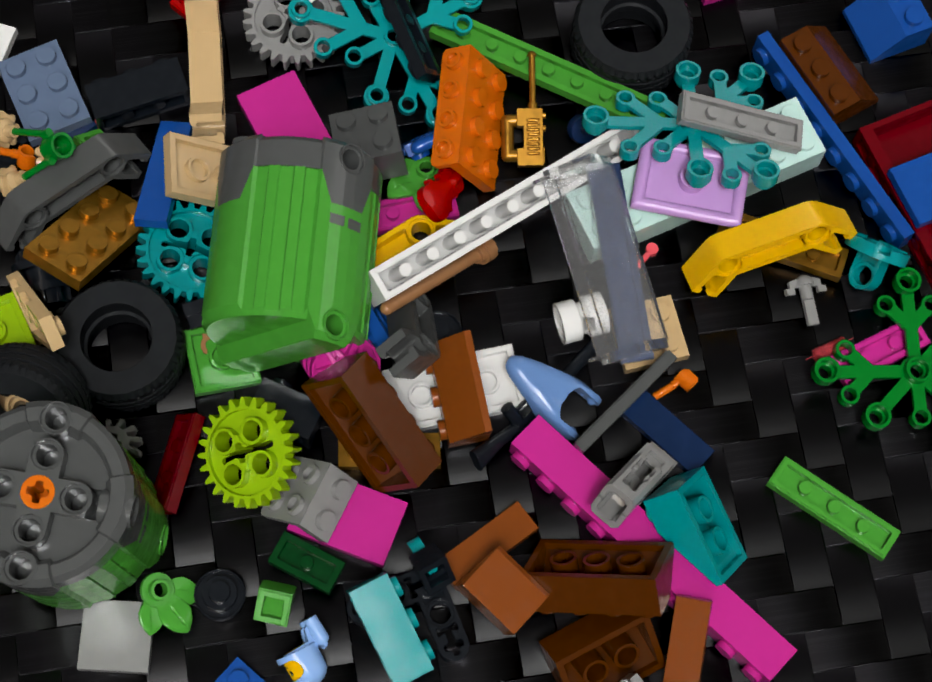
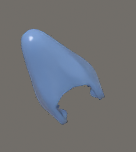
M517 355L511 356L505 365L507 373L527 401L535 417L540 415L565 439L576 441L579 437L576 429L570 427L560 418L562 403L573 390L587 400V403L591 406L600 405L602 401L600 396L575 376L531 358Z

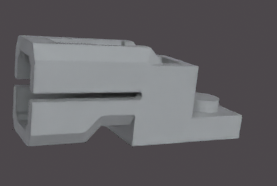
M653 441L651 443L647 442L604 486L592 502L591 511L610 528H618L634 509L666 478L678 462Z

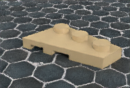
M19 271L7 275L6 279L33 337L52 352L64 347L65 344L61 336L66 335V331L60 318L57 315L54 316L51 311H48Z

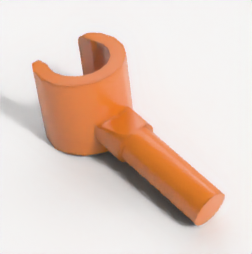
M23 144L18 149L0 147V155L17 159L16 165L20 169L28 171L35 166L34 149L30 145Z
M683 369L669 384L652 393V396L658 400L675 390L679 385L688 392L697 384L698 377L691 370Z

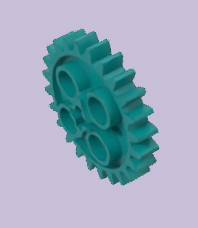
M176 201L175 210L172 212L168 229L143 227L146 233L138 234L137 241L143 245L136 246V254L143 257L137 259V267L146 268L142 272V279L153 278L150 286L153 289L160 286L162 288L161 294L165 297L169 293L174 294L173 303L175 304L181 296L185 297L186 303L191 302L192 297L204 298L206 277L197 276L193 270L198 267L207 269L210 247L206 246L202 240L211 238L214 209L211 213L207 212V206L201 205L200 209H197L194 203L189 202L188 208H183L180 201ZM179 228L184 230L187 235L178 238L173 236L170 231ZM167 243L169 246L163 247L161 244ZM188 249L195 250L192 256L185 255ZM164 258H172L177 261L178 265L169 268L164 266L161 261Z

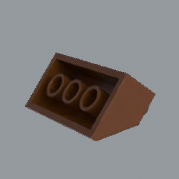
M367 351L344 357L301 385L374 490L384 493L418 488L442 462L435 451L434 445L420 430L414 416L407 411L398 398L396 390L387 382L378 369L376 361L369 356Z
M541 539L523 568L550 594L535 612L542 614L573 613L575 615L606 614L610 617L621 615L641 616L643 618L661 617L671 596L674 543Z

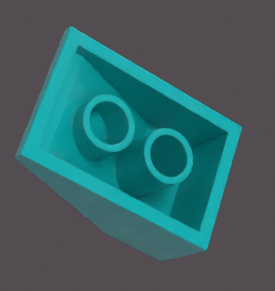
M705 466L670 477L643 501L646 507V515L654 524L658 534L667 542H673L674 548L716 586L723 585L748 558Z

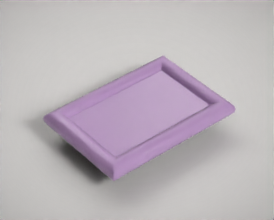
M653 138L640 148L630 203L631 209L731 228L742 224L749 179L747 171L738 166V169L742 172L740 185L735 189L725 188L720 182L724 169L722 154L714 149L703 148L704 158L713 164L714 171L709 184L702 188H694L689 185L685 178L687 164L690 161L687 144L680 143L675 147L670 160L666 162L656 161L652 157L653 145L657 140L661 139Z

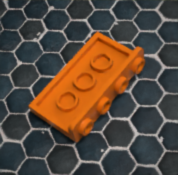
M471 44L446 49L442 55L431 165L436 169L451 167L485 193L495 191L496 178L499 173L497 162L499 148L501 147V118L504 116L503 101L507 80L506 75Z

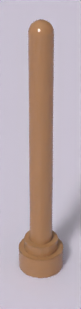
M491 238L382 303L380 306L381 313L383 315L392 314L474 263L485 265L498 256V247L495 241Z

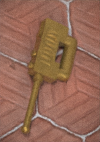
M530 51L527 54V57H529L528 108H517V114L504 115L501 118V157L505 162H517V168H543L545 164L543 132H546V125H543V119H546V112H543V108H537L535 57L537 55L534 51ZM514 127L523 129L524 148L514 149Z

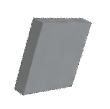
M104 600L94 603L91 608L83 609L77 661L78 671L149 675L153 635L149 636L140 625L138 612L142 602Z

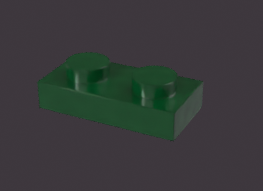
M286 531L282 534L268 559V564L327 595L331 594L346 566V563Z

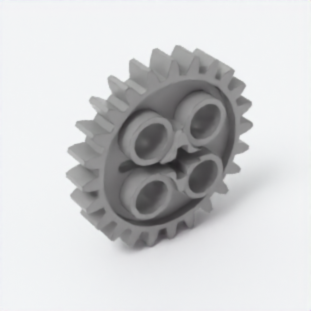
M247 0L249 8L243 9L245 18L243 20V28L246 30V41L251 42L253 52L260 50L259 54L262 61L270 56L271 66L273 67L279 61H282L284 70L288 69L290 63H295V67L299 71L302 62H306L310 68H313L314 58H317L322 63L325 62V59H320L314 54L315 41L321 37L329 39L344 31L310 21L305 26L294 25L288 18L289 5L281 4V2L287 0ZM315 0L312 2L315 8L345 16V12H341L343 8L337 0ZM298 5L295 7V11L299 14H304L307 11L304 6L300 7ZM270 26L280 27L279 29L274 31L267 29ZM289 35L287 41L285 43H282L285 40L286 36ZM302 37L308 39V41L302 43L295 41ZM320 44L317 47L322 53L329 51V47L326 44Z

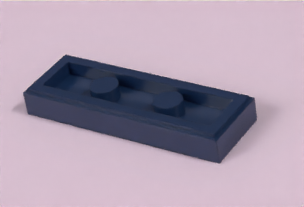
M647 391L622 415L625 420L650 442L653 441L677 461V466L684 472L701 467L715 452Z

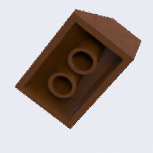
M806 25L780 40L779 47L836 125L878 102V97L826 26Z
M589 614L538 641L556 682H619L628 673H638L643 679L666 666L651 619L641 616L621 615L610 617L606 614Z

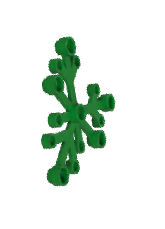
M911 267L900 269L892 278V287L900 295L901 309L889 295L880 296L873 304V310L876 315L880 317L888 316L904 330L907 358L902 361L901 365H872L855 350V346L851 341L841 340L834 346L832 351L835 359L822 357L811 368L812 379L821 386H829L836 380L854 379L850 385L844 386L837 394L838 402L844 407L855 405L860 399L861 392L873 379H900L880 402L871 403L863 410L861 420L863 425L870 431H881L889 425L892 419L891 410L909 389L911 390L913 411L908 416L909 424L915 429H923L930 424L932 419L931 413L927 409L925 393L926 390L932 395V344L921 355L918 328L928 317L932 316V310L927 309L925 306V302L932 304V295H926L918 303V309H915L914 292L920 288L922 279L919 272ZM900 280H905L909 288L903 287ZM880 302H885L889 310H883L880 307ZM839 347H846L849 354H841ZM836 360L840 362L847 361L851 365H839V363ZM910 368H914L918 371V378L914 377L911 374ZM819 369L826 370L828 378L821 377ZM845 391L853 395V401H849L844 397ZM916 413L924 417V423H919L916 420ZM870 414H875L878 417V424L870 420Z

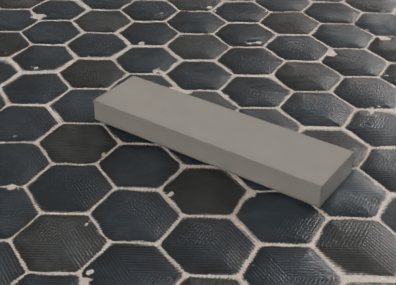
M683 90L679 94L676 123L678 125L753 144L764 142L773 149L797 154L802 150L803 120Z

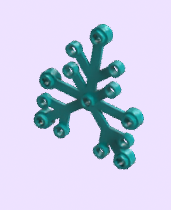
M292 0L290 2L288 18L294 25L305 26L310 21L344 30L329 39L321 37L315 41L313 51L315 56L320 59L329 58L333 51L362 36L375 39L360 48L356 46L348 48L344 56L347 66L358 68L364 60L383 51L374 84L368 86L364 92L363 103L365 107L389 101V92L386 89L394 56L396 55L408 76L404 95L401 96L398 102L399 112L405 116L414 114L418 105L416 99L418 93L427 108L424 115L425 122L430 128L434 129L435 117L433 116V111L437 109V99L430 88L439 91L440 79L435 83L416 80L408 69L409 62L404 51L398 46L396 41H391L387 36L395 31L392 24L384 16L380 0L372 3L367 0H361L362 5L370 10L378 26L365 21L354 0H338L348 17L315 8L309 0ZM430 0L427 12L417 17V20L422 30L431 25H436L453 30L459 36H466L472 29V19L465 14L458 15L457 17L450 15L459 10L474 12L479 9L483 0H449L443 3V0ZM302 5L307 11L304 14H299L295 11V7ZM465 21L468 24V28L465 30L460 29L457 26V22ZM320 44H326L329 47V51L322 53L317 47ZM357 53L360 56V60L352 62L348 55ZM375 91L380 92L383 98L375 101L371 98V93ZM405 100L411 101L413 108L410 110L404 109L402 102Z
M689 60L681 61L676 65L674 81L682 91L687 90L696 93L695 86L699 83L701 75L700 66ZM754 62L742 64L737 81L728 88L729 76L725 71L715 69L710 72L708 86L713 90L714 98L761 110L763 108L764 100L760 95L748 94L747 96H740L745 91L753 92L761 87L765 76V70L761 65ZM621 90L616 94V109L621 112L632 111L638 117L609 116V112L604 107L598 105L589 106L583 112L582 126L586 133L593 136L600 135L606 129L641 130L632 138L621 142L619 156L625 161L636 160L639 156L640 148L662 131L673 132L666 138L657 140L653 145L652 157L659 162L670 160L673 149L687 139L690 161L687 164L685 178L689 185L694 188H702L709 184L714 171L713 164L704 158L702 140L722 154L724 169L720 182L725 188L735 189L740 185L742 172L738 169V166L751 174L754 185L759 189H770L778 181L780 167L776 162L769 160L771 147L764 142L730 144L718 134L676 124L678 106L671 102L666 94L661 91H653L649 94L647 106L636 99L631 91ZM664 112L671 118L661 117L657 113Z

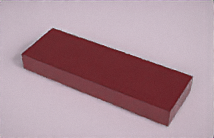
M198 413L177 414L154 485L157 490L158 501L163 505L165 514L177 513L205 417Z

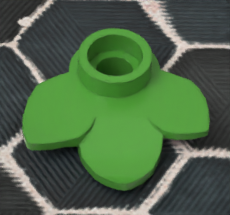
M426 156L417 161L405 157L408 175L390 179L387 186V198L400 199L413 196L416 207L423 212L417 200V191L424 186V181L428 179L434 181V175L437 174L439 169L431 165V157ZM431 169V171L427 173L422 172L421 170Z
M161 572L147 575L140 585V596L143 602L138 612V619L143 630L151 636L164 625L173 632L188 633L193 620L192 610L189 605L195 603L194 590L196 584L185 577L171 579L168 575ZM157 584H160L163 589L160 596H157L154 591Z

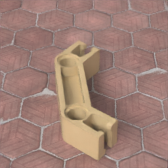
M184 0L188 34L189 122L192 126L191 137L225 144L226 111L219 0Z

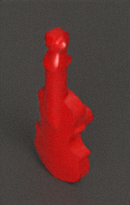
M451 167L439 169L437 174L434 175V181L432 179L424 181V186L417 191V200L430 220L438 223L447 219L449 213L453 211L452 200L457 198L464 189L463 177Z

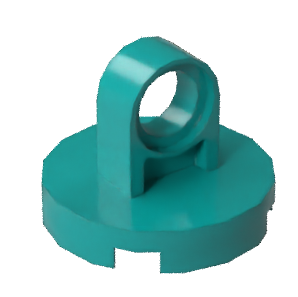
M858 232L851 240H845L846 245L857 250L848 274L849 282L855 289L864 291L875 290L881 284L889 264L905 268L910 258V255L904 250L882 240L877 241L868 238V235ZM865 267H868L871 270V279L867 284L863 285L859 278L860 272Z

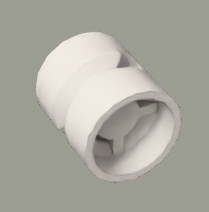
M597 291L580 296L578 302L568 299L553 303L555 325L564 345L583 340L584 334H588L592 338L610 332L608 311L600 292Z

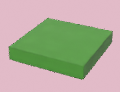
M203 327L194 330H183L195 397L261 384L260 372L251 373L224 365L218 358L216 343L211 339L206 342L208 353L204 354L201 350L202 334H206Z

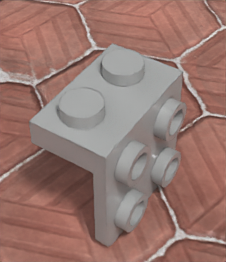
M294 456L293 458L301 462V465L292 466L291 468L297 478L286 479L290 490L279 491L281 499L270 501L269 506H263L261 515L267 519L295 525L316 540L328 543L358 482L332 463Z

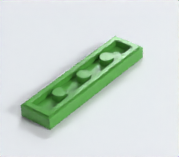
M787 456L782 459L765 485L879 561L884 560L901 533L900 530Z

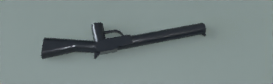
M593 337L562 371L576 376L600 348L604 349L603 342L598 337ZM525 399L516 408L511 402L504 404L501 412L511 424L469 452L477 470L482 471L503 445L518 436L536 418L528 404L519 413V410L527 403Z

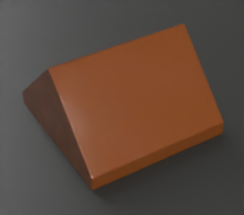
M500 545L454 586L504 635H514L550 595Z

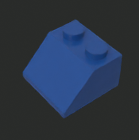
M856 0L842 11L869 64L925 44L932 31V20L921 0Z

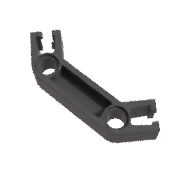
M100 133L76 147V150L73 151L70 157L56 161L54 165L43 169L7 194L0 207L1 246L5 251H14L16 247L14 244L18 241L20 243L19 247L24 249L26 245L42 233L48 222L112 179H138L142 171L133 162V159L148 162L152 153L135 133Z
M423 294L392 314L386 315L389 338L375 350L380 358L387 359L391 357L396 364L389 369L394 378L415 379L440 358L433 309L426 294Z

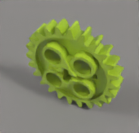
M262 397L230 399L228 405L218 406L220 415H209L213 426L202 428L208 437L198 441L200 445L206 447L205 452L198 454V458L206 459V464L200 468V471L209 472L210 475L206 479L205 484H216L212 494L223 495V503H234L235 508L246 507V509L269 506L270 501L281 499L279 491L290 490L286 479L297 478L291 468L292 466L301 465V462L293 457L294 453L302 451V448L293 446L292 441L299 437V433L289 432L294 421L283 420L286 411L284 409L275 410V402H265ZM258 425H259V427H260V435H259V437H258V435H257V427H258ZM230 436H231V438H232V445H231V447H230V444H229ZM273 442V446L270 448L251 452L253 447H263ZM248 453L245 455V458H235L226 463V459L231 456ZM267 458L270 462L269 469L266 466ZM239 469L241 470V479H239L238 475Z

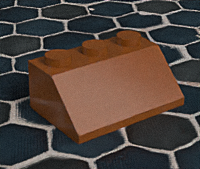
M466 330L438 340L440 358L425 370L426 375H433L435 387L430 388L433 408H440L442 420L437 421L440 441L446 440L448 448L486 441L492 433L471 330Z

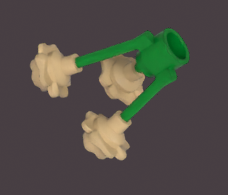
M0 110V147L9 148L10 145H16L18 136L41 137L43 139L40 146L34 149V154L38 156L36 158V166L28 171H18L15 165H10L8 168H0V191L2 195L6 197L11 190L43 169L54 165L56 161L70 157L73 151L76 150V145L72 138L65 132L54 134L50 128L44 130L20 128L19 124L15 123L16 117L14 114H6Z

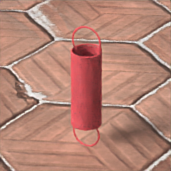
M841 336L812 349L813 356L805 360L813 358L817 361L822 357L833 355L834 346L839 341L845 340V338ZM843 346L839 347L840 351L846 349V347Z

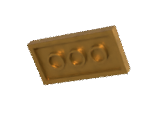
M106 183L79 201L26 245L23 251V258L79 291L136 241L139 233H145L143 227H135L134 223L138 202Z

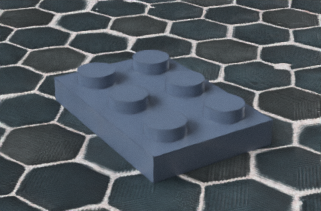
M57 39L0 61V74L24 129L44 130L50 128L54 134L58 132L69 133L93 123ZM27 136L32 148L40 145L43 140L41 137Z

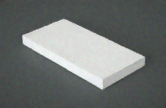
M512 343L475 351L489 417L503 414L501 408L508 402H511L516 408L525 398L509 377L505 366L507 360L511 356H515ZM389 369L382 370V375L396 390L398 398L407 411L414 416L420 430L426 431L437 428V421L442 420L440 408H433L430 388L435 387L433 375H426V372L423 371L415 379L394 378ZM527 403L520 410H523L527 406Z

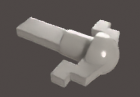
M804 274L788 282V289L784 290L785 297L796 295L795 289H799L807 326L819 325L820 322L812 287L816 288V293L826 292L827 287L826 284H821L820 278Z

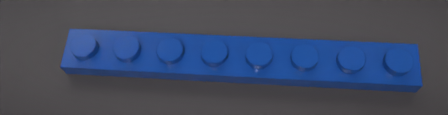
M769 31L757 36L752 49L755 62L764 67L770 76L773 87L777 91H781L787 100L794 97L798 99L826 149L824 154L826 160L831 166H835L843 176L846 188L856 194L861 201V207L868 217H872L877 223L883 239L898 248L907 245L915 233Z

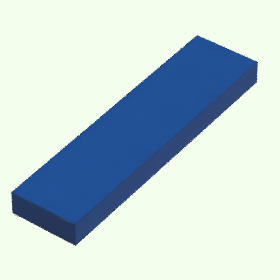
M160 121L134 215L135 227L168 229L176 199L165 197L163 136L169 131L191 136L192 126L190 122Z

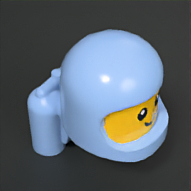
M315 614L299 623L302 628L300 633L303 644L283 655V658L276 660L278 666L284 665L293 682H321L327 673V664L319 648L325 649L328 646L329 635Z

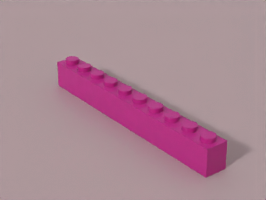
M540 415L511 442L509 452L512 454L510 456L512 461L524 471L529 469L537 477L535 479L536 483L549 494L551 492L555 493L562 500L560 502L561 506L573 517L580 516L587 523V530L596 539L601 540L603 538L606 541L667 542L658 534L654 524L648 519L646 511L639 505L618 528H610L591 511V504L610 479ZM674 548L671 596L667 604L674 610L678 594L712 600L708 635L716 642L715 648L727 659L731 660L733 657L743 667L741 669L742 673L751 682H770L798 650L726 584L716 586Z

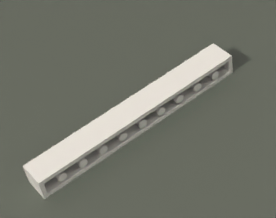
M610 129L368 271L371 281V304L373 307H376L584 184L588 181L586 168L621 162L623 160L619 156L621 142L632 138L640 130Z

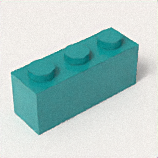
M382 572L346 591L391 682H411L434 670L431 660L436 658L427 639L420 641L415 631V628L420 626L411 607L406 610L404 609L399 599L400 596L404 595V592L396 576L389 578L386 572Z

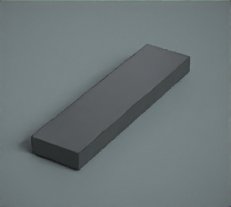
M666 350L574 442L573 446L584 454L677 360V357L670 350Z

